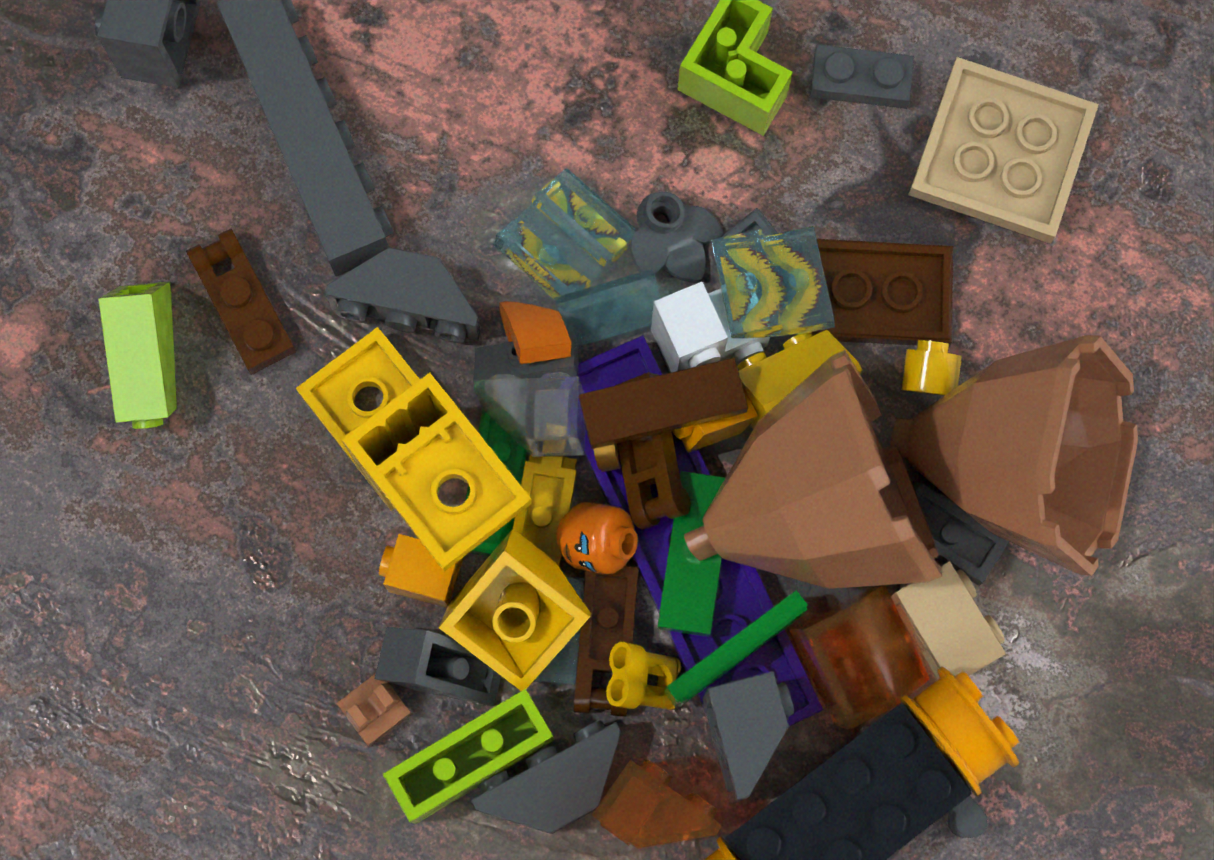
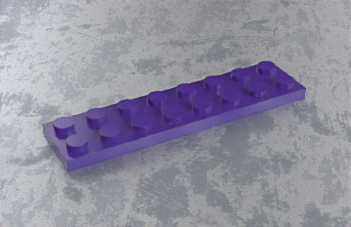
M643 335L579 363L578 379L552 383L607 504L620 507L629 515L630 511L622 468L604 472L598 469L594 450L590 446L579 394L612 387L647 372L662 375ZM672 432L679 474L681 471L710 475L699 450L688 453L682 440L678 439ZM656 483L650 485L652 497H658ZM667 516L662 517L658 525L643 530L634 524L638 544L632 557L636 566L639 567V572L658 613L660 612L674 520ZM721 558L710 637L667 631L685 671L687 672L774 606L756 568ZM785 629L697 694L704 709L702 698L708 688L774 672L776 683L785 682L791 696L794 715L788 716L787 723L789 727L824 710Z

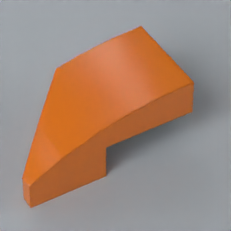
M499 302V314L508 342H513L520 364L571 357V340L559 311L519 302Z

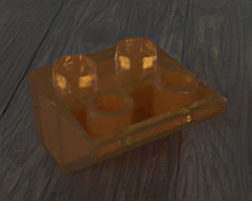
M877 585L789 629L829 715L836 726L852 729L896 707L901 703L900 698L903 695L909 697L930 680L886 585Z
M630 759L591 815L593 821L635 851L710 838L717 835L722 828V825L713 819L718 812L714 806L692 791L683 798L667 786L672 777L648 759H645L641 766Z

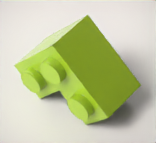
M720 0L680 65L677 90L764 136L787 97L793 74L787 68L757 53L768 34L773 8L758 0Z

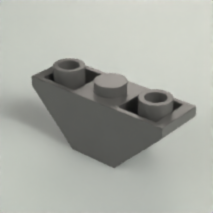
M389 247L327 284L325 291L327 301L331 309L336 310V315L341 318L355 322H364L366 317L385 320L386 326L402 332H414L416 327L435 331L436 337L454 343H463L465 338L479 339L480 326L478 316L438 257Z
M598 720L574 733L573 737L577 743L558 753L554 745L526 759L525 761L529 769L510 779L507 772L503 771L477 786L481 795L471 801L475 809L481 813L553 834L599 808L621 731L616 722L605 728L603 722Z

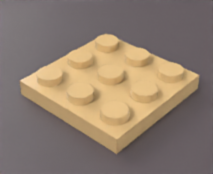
M957 57L908 195L1051 244L1056 237L1099 104Z

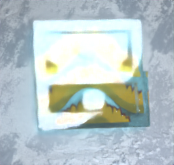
M566 168L533 195L531 205L496 234L493 245L559 305L567 310L630 247L631 238L637 229Z
M814 226L764 237L762 229L711 240L731 338L776 337L835 327Z

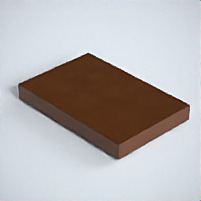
M815 238L802 239V257L806 258L805 262L811 261L810 265H815L812 269L819 272L818 282H821L820 286L824 289L820 292L822 296H818L820 298L819 303L816 305L818 309L806 315L805 319L808 322L804 323L806 325L802 328L804 331H798V334L810 331L812 336L824 330H828L840 342L917 346L918 340L949 343V346L951 345L953 246Z

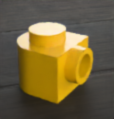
M918 340L917 350L906 349L901 390L936 395L948 394L958 387L962 356L948 353L949 343Z

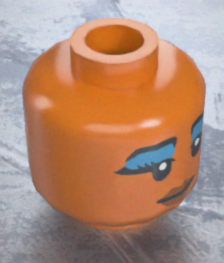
M581 502L564 515L557 528L556 537L560 551L565 561L575 569L600 574H615L627 564L637 549L638 537L634 523L629 513L617 506Z

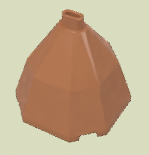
M1085 335L998 359L918 413L914 419L898 418L894 424L890 446L897 445L903 459H908L913 468L992 534L1074 573L1092 576L1099 566L1098 558L1091 556L1097 548H1113L1118 541L1138 444L1137 424L1123 421L1121 396L1131 395L1134 392L1133 374L1101 336Z
M845 350L832 355L757 422L703 517L704 526L684 534L690 552L699 561L719 554L728 561L827 589L930 582L942 577L938 561L933 559L939 556L938 549L905 462L897 445L882 447L871 424L882 413L873 394Z

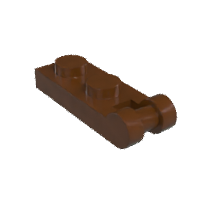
M232 228L218 234L219 240L203 248L198 244L186 250L247 370L253 375L296 353V350ZM230 257L235 268L217 277L212 266Z
M647 372L617 385L659 375ZM671 431L617 443L631 519L639 529L643 530L658 525L662 517L667 516L670 519H675L690 512L691 501L686 489L681 484ZM656 483L658 497L653 498L650 485Z
M624 566L615 574L585 571L583 602L591 612V615L580 628L573 712L589 714L590 708L611 710V716H627V708L612 706L609 703L606 695L607 688L592 687L593 672L612 673L609 656L615 644L618 642L633 644L639 567Z

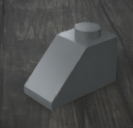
M386 627L374 679L415 691L495 706L501 676L451 637L428 630Z

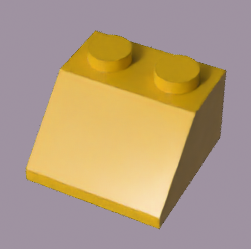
M824 330L812 336L810 331L799 333L783 344L784 350L767 357L764 352L745 359L737 367L740 379L758 415L751 423L752 428L754 429L761 418L832 355L845 350L861 374L862 368L859 362L828 330Z
M512 529L451 600L439 625V629L522 691L531 685L590 618L591 612L556 562L515 529Z

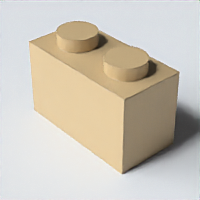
M950 561L940 567L942 577L930 582L911 583L895 592L888 599V602L936 681L939 679L937 669L941 666L945 667L953 676L962 670L969 676L1006 654L1001 646L1005 639L1000 627L990 615L985 617L982 615L973 600L977 596L973 583L963 570L955 571Z

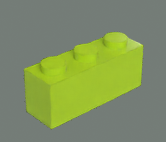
M524 689L383 773V776L409 822L417 824L474 790L482 782L509 769L555 740L527 690Z

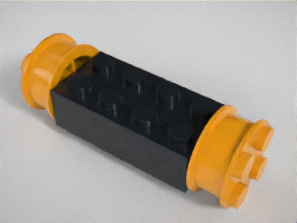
M941 666L937 669L939 675L937 681L913 699L903 695L900 698L901 703L725 839L722 836L718 837L716 841L719 848L704 860H887L972 793L976 797L982 793L979 784L1007 763L1013 768L1018 766L1019 761L1012 748L1019 743V740L1000 716L997 715L992 720L978 704L980 699L983 698L982 693L963 670L953 676L945 667Z

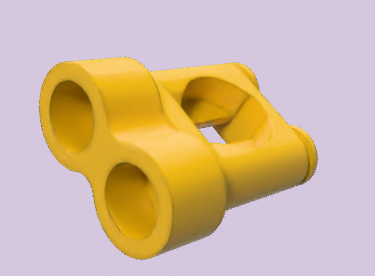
M627 642L615 644L609 656V664L612 669V678L606 690L609 703L612 706L635 709L639 705L673 710L675 706L664 691L666 686L675 681L680 673L681 663L679 659L646 652L641 645ZM648 674L658 676L657 686L647 685Z

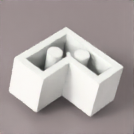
M745 278L744 280L747 281L745 284L749 286L747 289L750 290L748 293H751L749 296L751 297L749 300L750 305H747V311L744 313L747 316L757 305L758 301L747 278ZM699 282L654 301L651 332L670 373L735 358L738 365L745 359L764 352L763 348L768 346L772 333L770 327H768L769 330L765 332L768 335L744 336L743 328L746 316L741 317L742 320H739V323H733L726 286L707 293L703 282Z

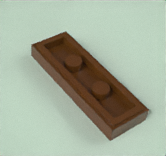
M735 358L579 394L591 449L747 413L748 410Z

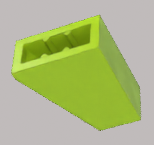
M170 281L119 286L98 298L115 423L131 421L132 428L134 429L161 426L164 424L163 418H168L177 409Z

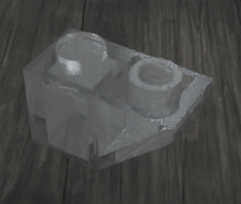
M550 372L542 375L541 378L520 379L510 374H498L492 376L490 380H474V391L483 410L531 456L585 455V421L579 401V394H583L584 391L579 376L571 377L566 373Z

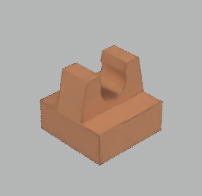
M375 674L336 703L369 747L413 715L392 686L387 682L374 679Z

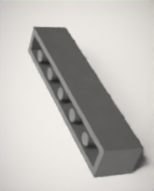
M216 1L335 277L356 268L389 248L386 237L394 234L383 207L380 206L373 209L368 199L367 193L374 191L373 184L363 162L354 166L349 156L348 150L355 148L354 141L344 119L335 123L329 108L337 105L326 78L323 77L316 80L310 66L318 63L307 35L297 38L292 24L300 21L292 1Z

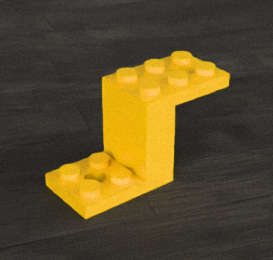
M378 327L295 388L390 511L394 508L444 572L532 504L531 497L429 372L419 379ZM365 387L380 389L383 392V400L380 406L372 411L358 409L355 406V397L361 389ZM461 479L469 485V497L462 505L450 507L444 505L439 500L438 492L445 481Z

